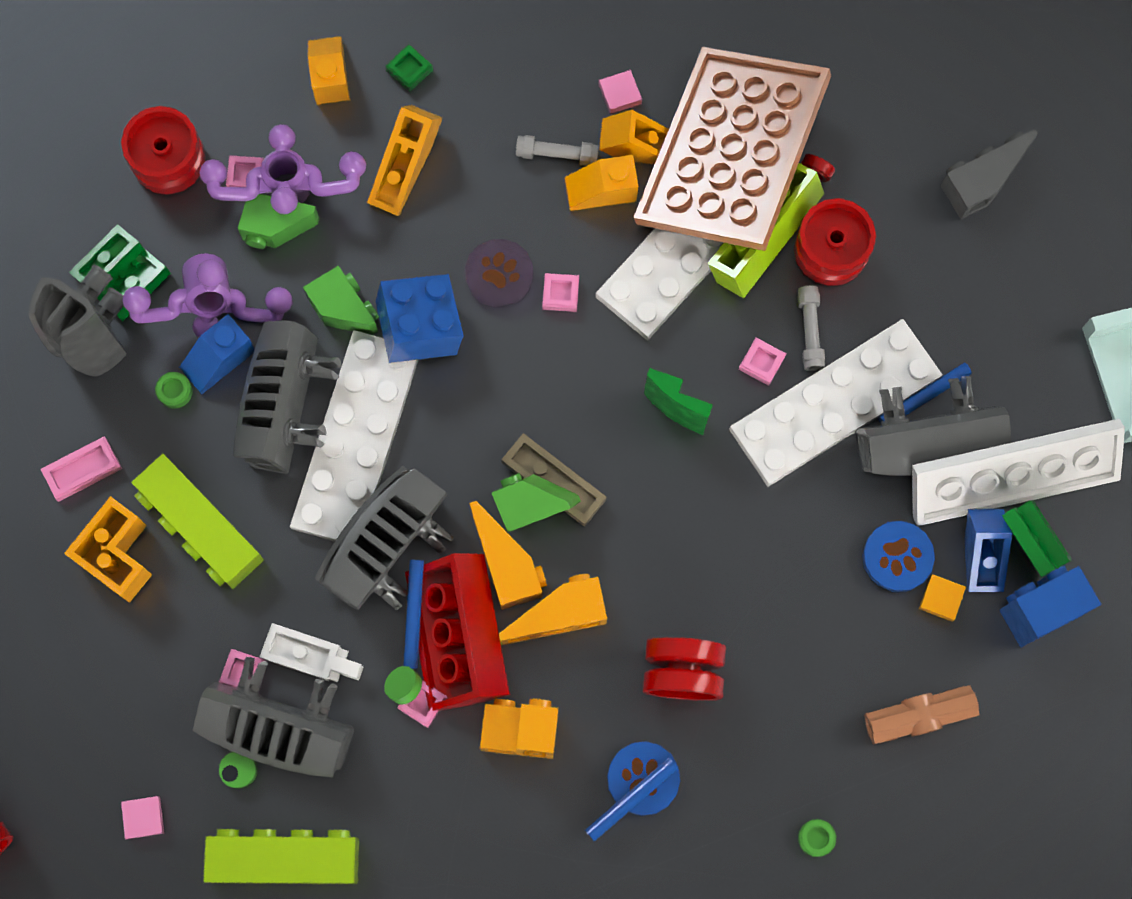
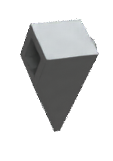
M1036 129L1026 134H1023L1022 131L1017 132L1007 138L1004 145L996 149L993 146L987 147L975 156L976 159L966 164L964 161L957 162L946 170L947 174L940 186L960 219L992 203L1038 134Z

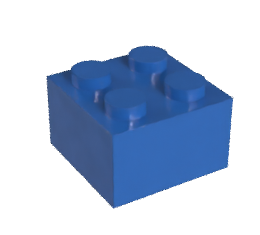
M449 274L380 281L375 303L389 363L457 355L464 335Z
M1064 565L1037 581L1039 587H1036L1034 582H1031L1006 597L1009 604L999 611L1021 648L1102 604L1080 566L1068 571Z

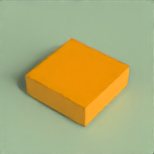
M932 574L928 580L919 609L953 622L966 587Z

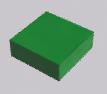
M410 44L385 66L386 71L409 92L433 71V65Z

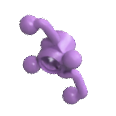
M280 124L270 130L268 137L269 144L276 151L271 152L265 157L261 167H256L249 171L246 177V187H221V184L226 180L227 169L222 162L215 159L208 160L201 165L200 178L207 185L209 195L216 200L250 201L255 199L259 193H267V195L271 196L270 203L272 208L279 214L286 215L296 209L298 202H305L309 196V191L318 197L347 194L356 190L360 183V176L365 172L366 161L358 152H347L339 161L340 172L346 177V180L322 183V174L318 167L312 164H305L298 153L290 150L295 143V132L288 125ZM280 175H295L288 181L281 182L275 180Z
M207 253L195 255L184 263L182 268L184 289H178L170 295L168 307L149 309L151 296L145 288L139 286L130 287L126 290L122 299L123 305L129 311L130 318L136 323L169 321L178 317L180 313H193L197 315L192 328L198 338L218 322L216 316L222 313H233L235 317L244 321L260 323L280 321L284 313L290 310L293 303L292 295L286 288L276 287L268 291L265 297V304L269 310L246 307L245 295L241 291L230 289L227 268L224 261L216 255Z

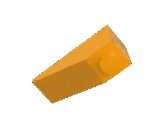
M413 105L401 107L369 195L368 204L396 216L400 215L432 149L443 119L442 117Z
M477 501L471 502V512L501 610L542 598L541 588L547 586L542 567H534L533 560L529 554Z
M589 574L569 577V583L559 586L499 633L501 646L605 625L607 623V615L599 577L590 578Z

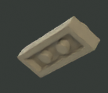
M524 433L501 460L503 465L515 474L520 473L522 478L535 474L579 495L581 502L564 512L584 527L607 499L604 494Z

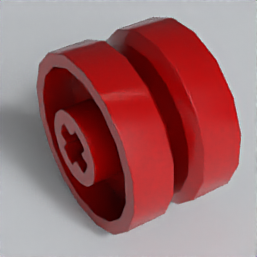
M156 106L147 108L133 116L124 128L121 140L123 156L142 186L154 193L168 195L182 192L197 181L200 176L201 165L205 163L206 158L198 133L185 114L171 107Z
M845 199L823 200L811 207L801 222L794 245L796 263L803 274L814 282L827 286L844 285L857 278L866 266L874 249L876 231L873 220L865 209L855 202Z
M664 637L648 639L646 642L645 660L654 666L663 668L650 669L644 673L643 693L657 697L683 700L722 699L724 679L718 674L708 671L720 669L725 665L726 646L713 641L692 638Z

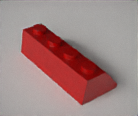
M453 553L424 564L419 657L423 681L429 688V693L426 692L429 711L431 708L433 711H442L480 704L510 695L484 554ZM408 570V571H405L406 582H407V588H408L409 570ZM435 688L446 695V700L435 703L437 698L432 695V689Z

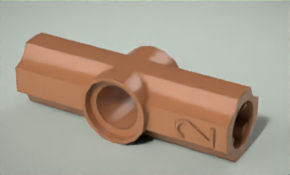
M969 685L935 695L927 693L901 701L899 705L866 713L864 717L868 735L874 745L910 734L911 737L933 732L942 729L943 725L973 718L980 714L976 695Z

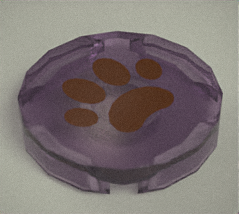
M506 239L489 240L478 245L469 255L465 266L466 283L471 294L482 304L492 307H504V305L511 303L513 305L521 301L530 290L533 282V264L527 251L517 243Z

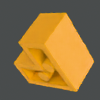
M111 496L64 553L129 603L152 576L148 570L126 554L127 550L147 525Z
M494 699L493 705L485 704L480 743L481 751L553 759L558 708L552 707V701L542 699H530L529 705L521 704V708L515 707V701L506 699Z

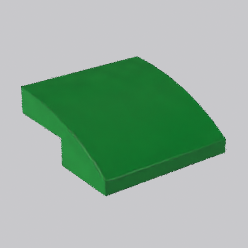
M118 224L69 272L80 284L92 269L93 264L109 273L113 280L108 283L98 296L97 300L99 301L108 292L109 287L115 289L123 296L126 290L134 286L143 287L151 294L171 274L162 262L144 249L138 240ZM125 306L117 314V317L122 322L130 315Z
M649 368L644 394L650 402L676 423L703 435L713 404L681 394L683 379Z
M1030 500L1002 515L1041 577L1072 561V558L1034 500Z

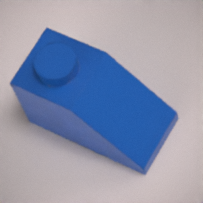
M227 314L200 335L179 368L202 395L254 353L255 348L248 336L231 316Z
M968 509L964 537L968 592H1004L1012 540V531L1002 517L1005 514L1004 509Z

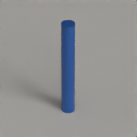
M963 363L903 401L905 416L949 389V378H958L960 382L961 376L971 375L970 367ZM884 414L878 416L880 423L885 421Z
M410 559L403 664V666H408L412 669L418 668L424 560Z
M670 758L666 759L585 829L587 834L593 841H596L678 770V767Z

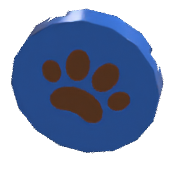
M904 521L887 522L876 528L866 540L862 553L864 569L870 579L878 586L880 585L888 591L895 593L911 591L924 583L931 574L935 561L933 544L927 534L916 525Z
M650 742L631 743L621 749L611 761L607 774L608 789L615 802L617 803L666 759L670 758L678 767L673 756L660 745ZM679 767L678 770L628 813L639 816L653 815L668 807L678 792L680 784Z

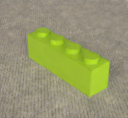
M798 163L765 251L729 243L721 245L708 262L717 284L742 298L748 294L801 225L804 216L824 195L816 171Z
M164 454L160 455L131 482L139 490L134 497L148 511L155 507L160 512L162 517L158 522L171 536L177 531L186 540L181 546L195 561L202 557L210 565L206 572L219 586L226 582L234 589L264 561L253 546Z
M217 829L216 836H206L204 882L358 884L359 839L350 837V830H328V837H313V830H291V837H276V830L256 829L254 830L253 837H239V830Z

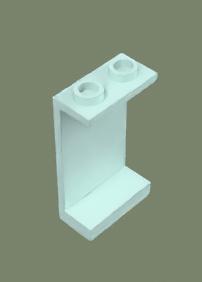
M1132 308L1091 317L1082 327L1112 420L1120 419L1125 427L1124 443L1132 441Z

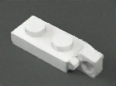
M274 623L271 624L259 656L266 661L328 682L331 680L338 683L340 675L359 681L364 668L359 663L347 660L349 652L341 649L339 645Z

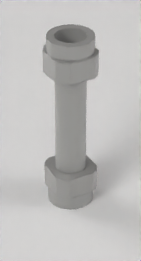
M529 135L518 136L516 156L525 159H533V155L580 160V165L584 166L597 161L599 145H593L588 142H582V146L535 141V136Z
M817 286L798 288V308L803 309L806 350L803 351L802 358L804 370L818 371L825 368V350L820 348L817 307L820 305V293Z

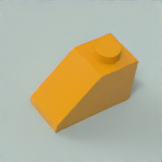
M341 36L308 41V62L316 104L350 100Z
M634 110L602 118L599 150L612 157L633 155L634 163L655 164L669 128Z
M633 155L599 159L566 176L565 185L570 211L637 202L639 186Z

